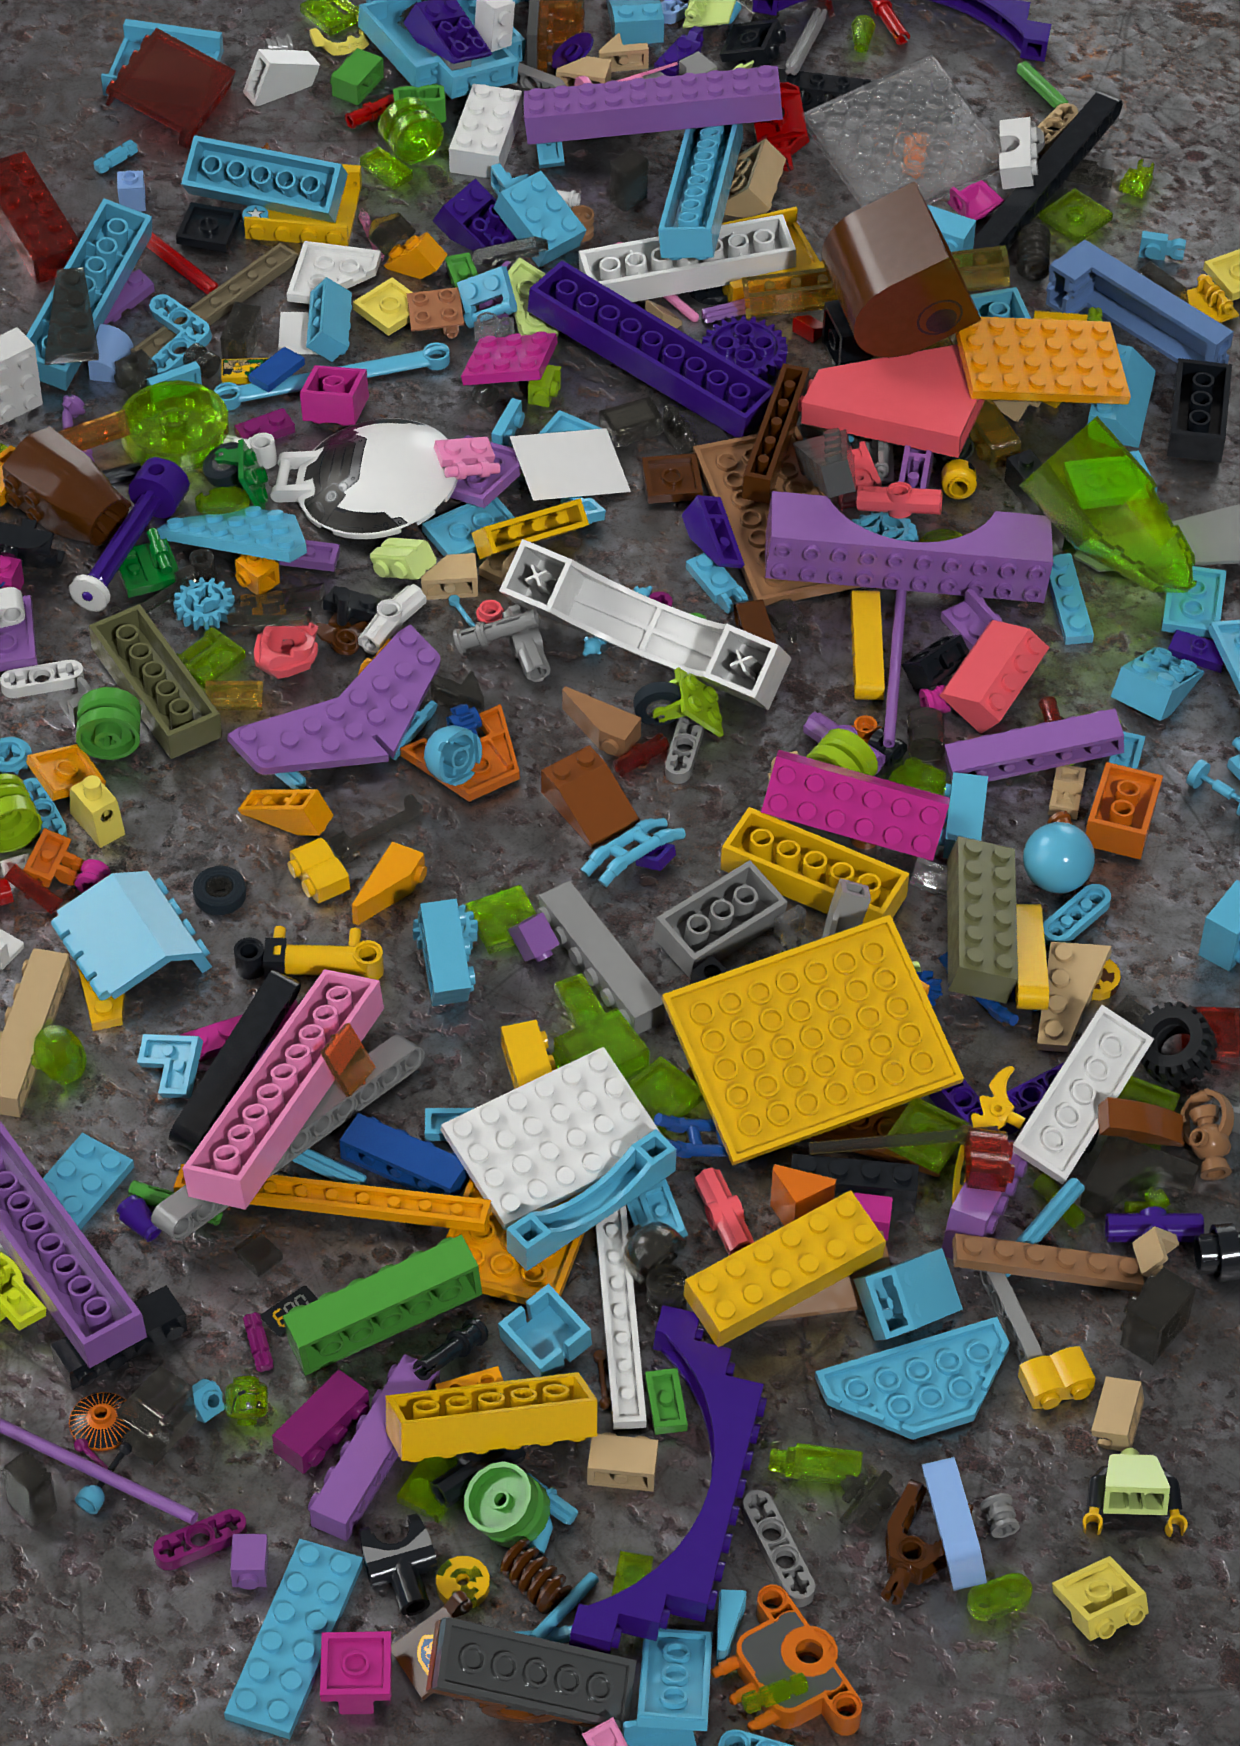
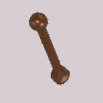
M596 1350L593 1359L598 1364L601 1390L599 1406L603 1410H607L611 1407V1399L608 1398L604 1368L606 1352Z

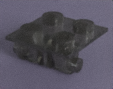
M667 404L663 408V418L656 419V423L678 455L693 452V446L728 440L727 435L721 428L690 409L679 412L676 405Z

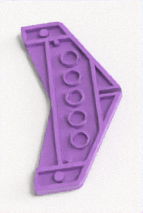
M410 624L401 629L339 697L238 727L228 733L227 741L256 772L264 775L389 762V755L394 758L440 668V655Z

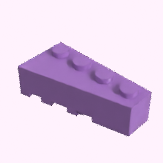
M992 1134L950 1208L942 1244L945 1257L953 1259L952 1240L955 1233L990 1238L994 1233L1000 1215L1003 1216L1007 1208L1009 1196L1013 1197L1019 1183L1018 1177H1024L1029 1162L1009 1150L1014 1141L996 1134Z

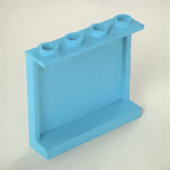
M125 19L123 24L124 39L109 74H101L103 95L201 109L224 52L222 32Z

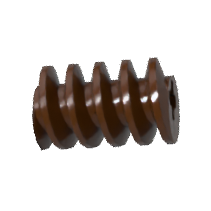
M523 1538L504 1555L500 1567L501 1573L505 1577H509L510 1582L514 1586H518L519 1591L523 1595H527L528 1601L536 1605L539 1612L542 1614L550 1613L571 1592L573 1587L571 1585L563 1587L566 1582V1576L559 1574L554 1577L557 1573V1567L550 1565L545 1568L548 1564V1558L541 1556L536 1559L539 1555V1549L536 1547L528 1549L530 1540Z

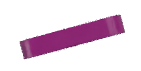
M228 1509L160 1537L153 1546L156 1565L163 1570H174L231 1546L233 1534H247L244 1514L236 1509ZM232 1522L234 1526H237V1529L231 1531L229 1527L226 1528V1524ZM213 1528H216L217 1534L219 1533L220 1536L219 1538H215ZM203 1533L208 1535L210 1539L205 1545L196 1546L191 1543L192 1537ZM182 1541H185L186 1552H184V1547L181 1546ZM169 1548L171 1552H174V1556L168 1557L167 1554H164L163 1550Z

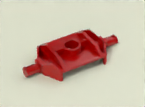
M780 82L782 112L785 113L783 119L754 122L757 143L767 139L786 158L783 170L788 172V166L790 171L794 169L792 155L809 143L810 139L799 87L789 82Z

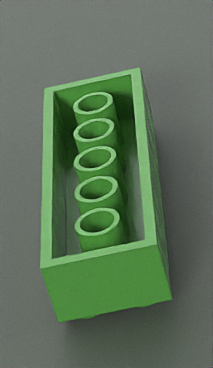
M461 1234L455 1238H445L437 1246L426 1251H417L398 1264L386 1265L376 1274L365 1279H355L341 1290L324 1293L318 1300L308 1305H299L292 1308L288 1314L283 1315V1321L289 1345L304 1375H309L481 1296L482 1288L479 1267Z

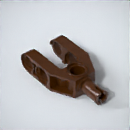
M913 1479L909 1480L887 1523L886 1529L887 1573H890L891 1576L881 1592V1597L886 1602H889L893 1594L895 1596L892 1601L893 1605L901 1603L910 1582L919 1586L947 1566L941 1538L939 1542L935 1541L934 1544H928L919 1537L906 1535L927 1490L923 1483ZM968 1503L970 1513L972 1514L974 1505ZM907 1556H911V1557H914V1558H916V1559H908V1558H906V1557H907Z

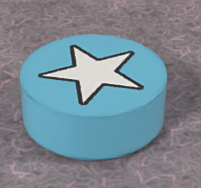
M260 205L249 206L242 213L243 224L244 216L269 218L268 210Z

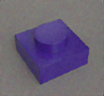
M666 843L663 846L657 847L636 860V866L661 871L676 856L675 845Z

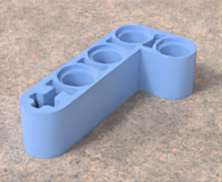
M955 1457L922 1464L953 1590L957 1591L986 1584L987 1579L980 1545Z

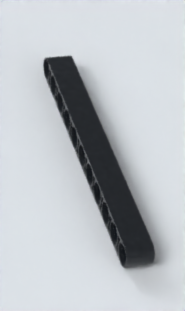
M1100 91L1093 95L1037 162L1038 175H1034V186L1015 188L975 236L971 274L980 278H985L1115 122L1122 109L1123 102L1121 99Z

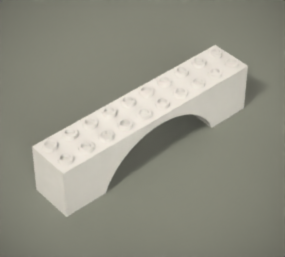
M522 539L499 590L512 602L519 604L521 607H525L528 610L536 609L537 613L673 671L680 667L687 673L693 674L702 683L766 710H769L792 659L775 643L729 624L706 620L658 602L622 586L570 558Z

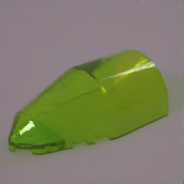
M1098 416L1019 485L1075 549L1152 593H1186L1196 586L1197 581L1193 580L1192 566L1195 565V555L1179 525L1174 526L1167 514L1169 510L1167 503H1161L1154 488L1157 485L1154 479Z

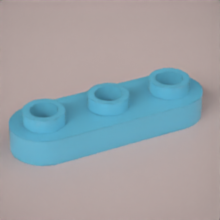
M1089 884L1043 923L1045 944L1050 946L1051 942L1070 943L1109 909L1111 901L1109 889L1101 884Z

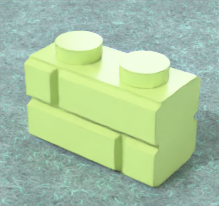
M389 537L381 544V547H377L370 553L374 571L383 578L418 580L426 573L425 570H429L436 564L437 560L428 541L420 539Z

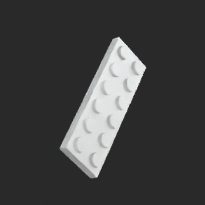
M1101 1005L1009 1150L1063 1185L1099 1128L1098 1104L1107 1097L1118 1098L1154 1038L1104 1005Z

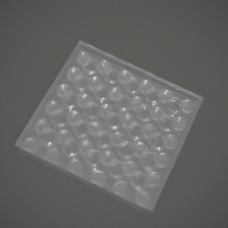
M933 54L800 114L806 123L807 131L861 207L914 181L926 204L930 205L949 196L950 188L953 186L960 191L973 183L1000 172L999 153H1002L1001 147Z

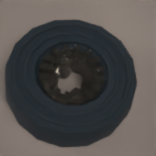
M228 866L207 868L199 873L194 880L193 898L196 905L205 913L211 915L233 913L242 906L246 899L247 888L243 876L236 869ZM222 889H225V893H214V890L221 891Z

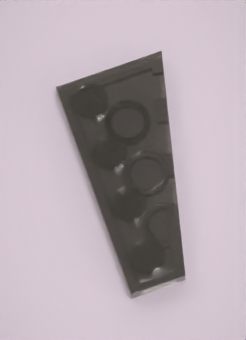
M84 267L58 269L48 331L45 365L99 360Z

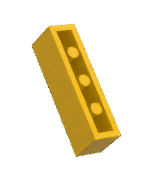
M580 498L485 526L471 534L479 559L513 550L516 547L519 548L522 539L536 543L588 526L589 522Z
M537 1020L501 1027V1047L514 1089L556 1070L553 1055H548L546 1051L549 1048L545 1030L540 1031Z

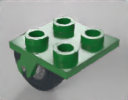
M244 439L238 440V443H224L214 448L203 462V472L207 480L213 486L219 488L231 487L240 482L254 506H260L261 509L266 510L265 502H268V494L265 489V483L268 482V476L265 468L259 466L254 450L248 448Z

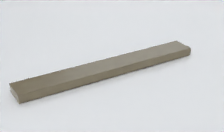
M279 243L188 309L206 321L210 326L294 266L298 261L299 254ZM179 317L174 323L183 324L187 321V318ZM163 326L130 350L131 357L149 368L150 359L177 334Z

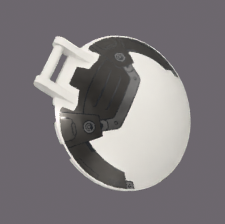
M384 418L369 420L346 427L326 438L312 451L280 453L277 480L275 486L272 487L270 497L273 501L279 503L298 502L310 522L318 528L324 527L332 530L333 535L351 539H375L402 533L401 528L413 523L420 525L436 514L435 509L443 501L447 502L458 480L455 477H445V467L440 466L434 450L435 440H448L441 432L418 421ZM290 469H299L296 484L287 485Z

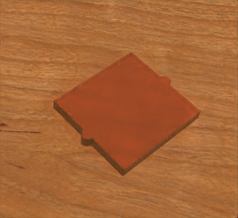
M346 1023L336 1034L330 1036L331 1040L320 1053L345 1096L349 1097L352 1096L359 1086L366 1084V1078L376 1067L351 1024Z

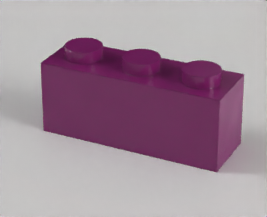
M338 1369L272 1435L274 1453L302 1474H305L312 1466H317L323 1460L326 1451L333 1444H339L345 1438L348 1429L355 1422H358L363 1414H368L370 1409L369 1391Z

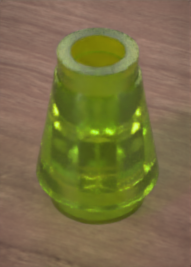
M859 15L851 24L854 50L858 53L868 51L876 28L870 16Z

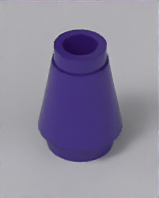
M131 1195L118 1206L116 1212L120 1215L119 1220L147 1242L153 1241L160 1235L162 1230L152 1224V1212L143 1198Z

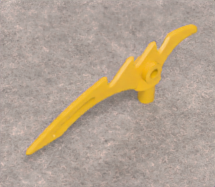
M1013 1066L1003 1068L990 1082L989 1087L994 1097L980 1096L983 1115L977 1113L971 1115L975 1135H964L962 1138L954 1171L952 1204L963 1186L960 1185V1178L967 1150H970V1155L967 1161L964 1183L972 1170L974 1159L983 1143L995 1131L1004 1127L1006 1123L1021 1129L1026 1121V1118L1013 1112L1015 1106L1010 1102L1007 1095V1082L1015 1070Z

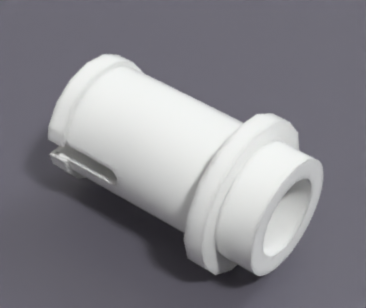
M557 190L570 209L580 205L581 195L576 193V190L571 192Z

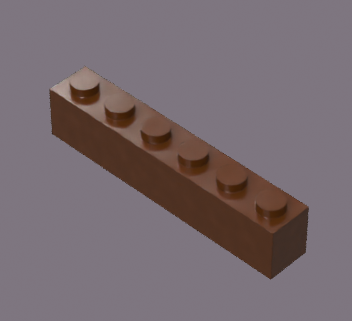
M783 363L743 474V499L769 504L801 413L798 411L800 397L806 395L809 382V368Z

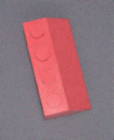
M992 620L939 696L977 732L982 734L1002 720L1050 647L1030 628Z

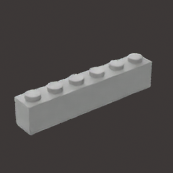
M570 880L540 894L537 914L544 913L560 943L559 945L563 944L573 964L581 967L587 982L591 986L595 985L600 992L604 1004L607 1007H612L621 1026L627 1027L633 1036H636L665 1022L666 1009L662 1002V997Z

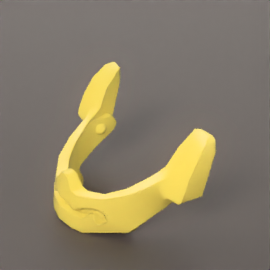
M317 28L309 30L314 47H321L332 56H343L354 52L357 48L363 50L370 45L367 35L361 29L359 30L360 37L355 38L350 35L345 42L340 43L327 40Z

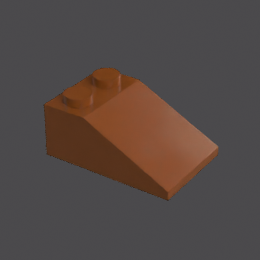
M590 745L541 770V793L590 848L603 843L640 822L639 817L608 765Z

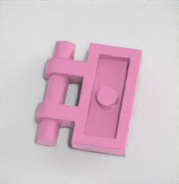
M488 437L435 440L434 450L440 466L445 467L444 473L446 478L455 477L459 480L475 475L485 478L490 477V474L500 473V464L494 463L495 454Z

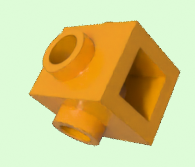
M243 554L235 560V577L237 582L242 587H247L258 597L280 583L279 564L275 560Z

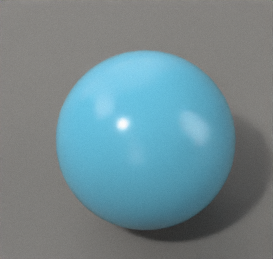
M1053 822L1041 826L1029 837L1023 851V864L1030 880L1042 890L1058 894L1068 893L1082 886L1090 877L1095 864V852L1089 837L1080 828L1065 822Z

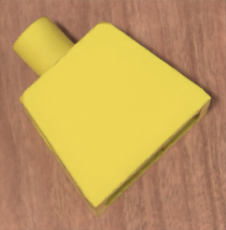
M87 776L83 781L70 788V814L100 848L125 835L118 801L98 776Z

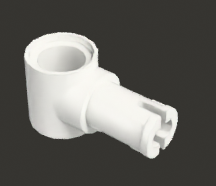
M258 433L253 437L244 439L248 448L254 450L260 467L263 466L265 469H270L277 464L275 441L271 434ZM227 435L223 444L229 442L238 443V440L244 438Z

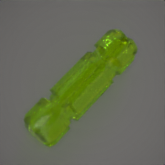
M796 1673L789 1676L790 1680L788 1681L783 1678L760 1687L759 1692L752 1690L744 1693L741 1701L745 1711L748 1714H752L761 1710L760 1706L764 1705L767 1708L791 1699V1694L798 1696L806 1693L809 1686L803 1673Z

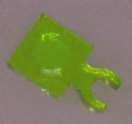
M1140 159L1137 164V170L1129 168L1119 185V191L1143 198L1152 184L1155 164L1152 162L1150 167H1143L1144 159Z

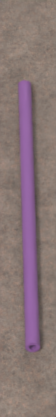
M904 589L896 590L883 738V745L887 748L895 745L907 591Z
M0 1418V1433L191 1525L197 1521L198 1512Z

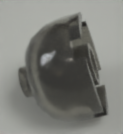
M651 1222L644 1227L637 1224L625 1236L628 1240L623 1250L625 1268L638 1284L643 1286L645 1285V1277L652 1281L667 1269L678 1257L674 1252L678 1245L684 1249L687 1240L670 1225L662 1222Z

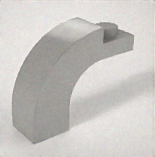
M839 879L826 918L823 938L863 923L871 901L867 885Z

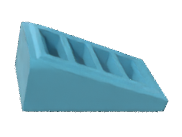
M721 1589V1592H719L716 1665L730 1656L746 1609L747 1592L744 1590Z

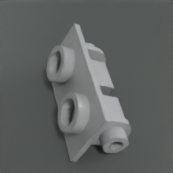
M872 439V442H866L881 482L894 483L893 444Z

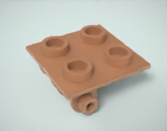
M458 287L406 293L411 332L443 328L444 334L448 338L452 339L457 336L459 326L464 325Z

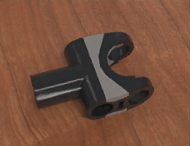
M417 1513L407 1515L409 1531L407 1536L398 1543L387 1544L381 1542L374 1533H371L369 1527L359 1529L364 1568L371 1587L375 1588L391 1583L401 1613L408 1616L420 1614L430 1606L421 1574L438 1570L437 1558L429 1533Z

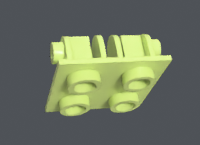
M689 0L688 8L685 10L683 29L693 28L694 26L703 27L729 24L736 0Z

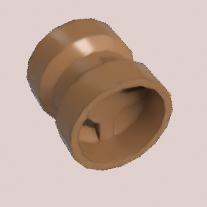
M585 205L574 206L571 210L586 228V233L581 242L589 241L594 236V211Z

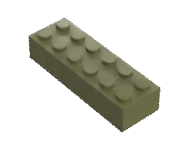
M140 604L89 625L92 650L119 688L128 691L138 699L141 705V719L170 759L222 737L220 713Z
M958 836L947 859L948 991L1007 1003L1018 981L1014 848Z

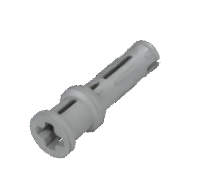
M531 609L524 613L487 624L485 622H477L474 627L464 630L454 629V642L459 653L463 654L466 653L467 649L479 645L486 647L492 640L539 627L540 618L536 609Z

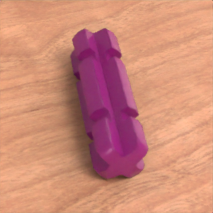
M257 1312L246 1314L243 1317L244 1327L247 1332L252 1356L255 1360L256 1370L259 1372L270 1371L274 1365L265 1330L262 1326L261 1316Z

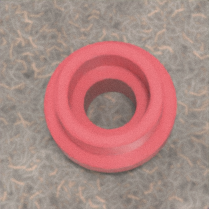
M485 600L476 611L477 620L486 624L502 619L504 609L496 600Z

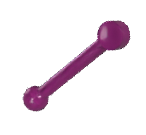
M85 1438L75 1440L74 1448L76 1451L84 1452L94 1463L108 1469V1466L88 1447L89 1444Z

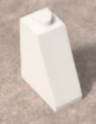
M258 49L243 93L254 106L264 105L311 87L320 64L309 51Z

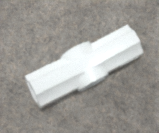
M415 584L407 585L394 598L385 599L378 603L377 614L358 637V644L362 646L365 652L372 655L377 653L388 639L403 629V623L426 604V596L421 588Z

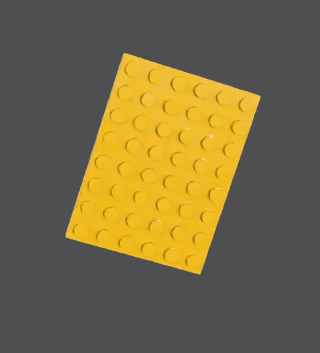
M891 914L662 994V1002L732 1166L963 1083L964 1076Z

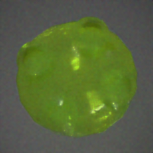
M915 757L906 759L904 765L895 769L888 779L892 782L938 795H943L946 787L945 771L922 763L920 759Z
M49 1025L39 1031L35 1037L34 1053L31 1055L32 1065L63 1086H67L79 1079L86 1069L87 1062L85 1049L79 1038L71 1030L60 1025Z

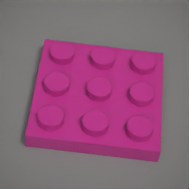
M541 331L533 335L521 336V334L516 333L507 337L485 336L479 339L461 375L463 386L541 380L558 343L556 333L547 334Z

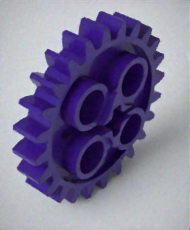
M742 315L739 321L732 316L729 323L721 319V326L713 324L712 330L707 329L706 336L702 337L703 345L765 381L768 380V374L776 376V371L781 370L783 363H786L788 345L786 344V337H781L782 331H775V324L766 326L765 319L759 323L756 322L755 316L750 321L746 320L745 315Z

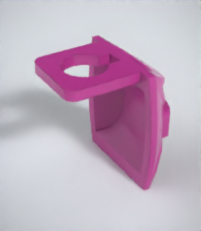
M980 180L961 191L957 190L954 186L950 188V200L947 203L959 215L977 221L997 209L1004 203V200L983 180Z

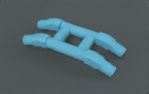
M665 818L644 819L611 842L595 849L580 871L587 877H590L598 866L600 867L605 860L610 858V855L616 857L608 864L607 869L598 879L603 886L608 887L613 879L618 877L628 865L659 846L684 839L686 836L685 830L683 828H667L668 823ZM648 833H654L652 837L647 835ZM633 841L640 844L630 851L623 848Z

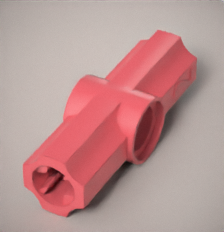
M894 482L888 485V487L858 486L856 506L858 511L888 512L890 517L896 519L906 518L912 513L941 515L943 491L938 489L911 488L910 484L906 482Z
M710 1167L702 1170L694 1178V1184L705 1205L708 1224L713 1231L717 1230L730 1256L755 1241L744 1221L745 1215L742 1204L737 1195L732 1196L720 1169Z

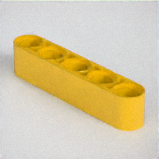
M851 590L854 699L884 700L885 681L880 591Z
M1016 904L1018 981L1014 987L1016 1009L1048 1010L1049 981L1041 904Z

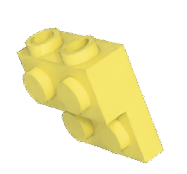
M1111 1556L1052 1582L1053 1593L1071 1611L1072 1622L1090 1641L1098 1637L1108 1639L1113 1636L1117 1628L1128 1623L1130 1625H1138L1144 1620L1145 1615L1149 1614L1146 1592Z

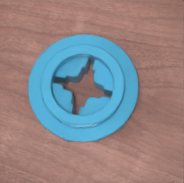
M16 737L0 739V772L2 774L14 772L18 775L20 769L28 768L26 764L27 755L32 754V751L27 742ZM12 751L13 757H11L10 761L6 762L5 758Z

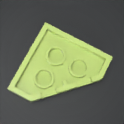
M519 257L508 270L517 304V311L514 312V317L519 334L521 336L533 335L536 332L543 331L547 334L556 333V336H558L561 331L527 311L530 288L546 274Z

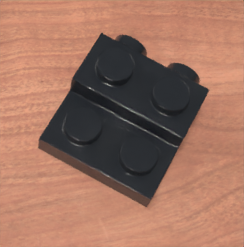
M779 19L733 24L719 55L722 62H740L745 60L747 64L753 60L754 64L751 68L771 65L774 59L779 58V46L786 42V32L781 27Z

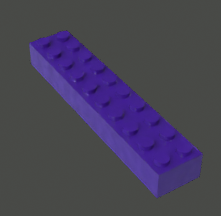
M563 260L530 288L527 310L529 313L734 437L748 436L762 423L774 390L773 386Z

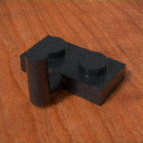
M334 585L323 599V609L337 613V624L339 626L347 625L351 618L370 623L377 614L378 603L384 599Z

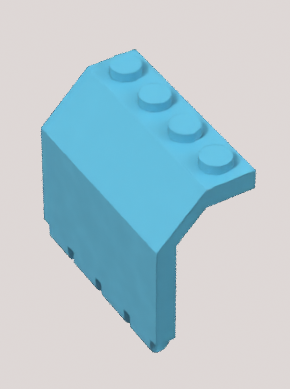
M148 871L110 874L58 909L57 913L59 915L51 921L52 927L59 938L63 940V944L101 1001L106 1000L110 996L115 1000L171 961L193 960L202 974L212 968V965L206 958L211 953L201 939L194 940L192 936L197 932L187 918L183 921L180 919L179 915L183 911L174 898L168 901L165 895L169 893V890L160 877L154 880Z

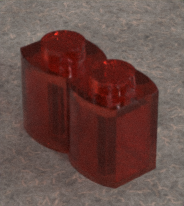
M977 1128L968 1129L964 1144L967 1188L1005 1192L1007 1183L1013 1182L1015 1166L1009 1162L1012 1159L1013 1142H1008L1007 1132Z

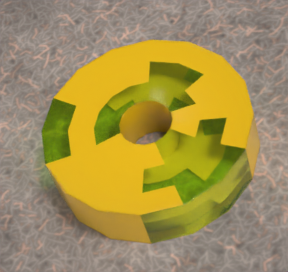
M456 1556L448 1559L440 1566L436 1574V1591L444 1604L447 1603L455 1592L461 1590L471 1600L473 1608L485 1601L490 1591V1575L486 1566L480 1560L470 1556ZM461 1580H465L468 1582V1584L459 1585L458 1582Z

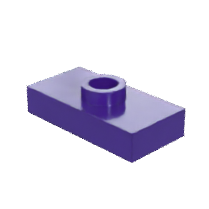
M1176 630L1168 647L1172 656L1180 660L1192 661L1199 667L1221 673L1225 664L1214 641Z

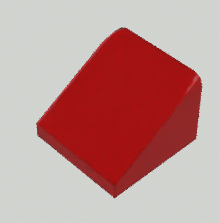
M810 315L793 318L792 332L811 343H814L822 336L823 323Z

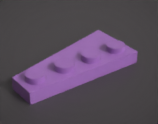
M140 269L130 274L103 324L107 325L111 321L116 322L122 317L121 313L127 308H134L155 291L154 283Z

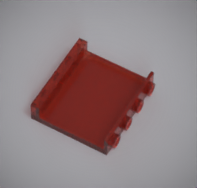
M156 28L150 36L147 34L144 37L140 50H134L129 59V64H124L121 67L117 80L112 79L106 89V94H108L106 105L110 106L115 98L179 132L180 136L177 144L187 148L194 135L199 132L230 90L236 70Z

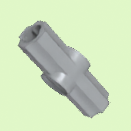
M519 604L509 606L502 613V619L524 613L527 610L525 607L519 606ZM531 628L509 635L512 655L515 659H519L526 678L534 683L543 681L550 674V666L543 651V641L539 629Z

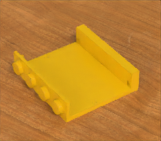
M342 164L348 176L335 223L268 210L269 218L244 216L245 239L292 243L310 241L349 246L362 187L361 165Z

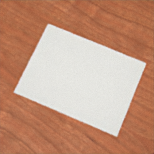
M607 428L509 436L533 501L631 492Z

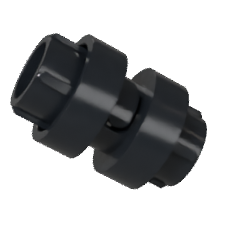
M1233 1223L1212 1224L1209 1233L1195 1236L1194 1260L1198 1273L1201 1275L1213 1274L1216 1282L1239 1280L1240 1232H1237Z

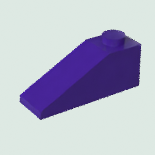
M697 495L682 514L689 538L719 567L743 568L744 562L721 497Z

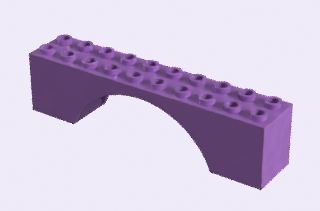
M772 491L766 527L765 578L892 590L904 589L906 591L965 596V591L972 588L978 596L983 598L1044 603L1053 566L1051 516L995 511L984 525L964 536L939 542H910L888 538L857 525L842 514L827 496Z

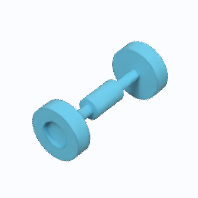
M1203 759L1197 761L1187 776L1186 784L1194 789L1198 788L1204 781L1212 785V790L1227 799L1233 798L1239 802L1236 814L1240 817V796L1235 793V789L1219 779L1215 781L1208 777L1211 765Z

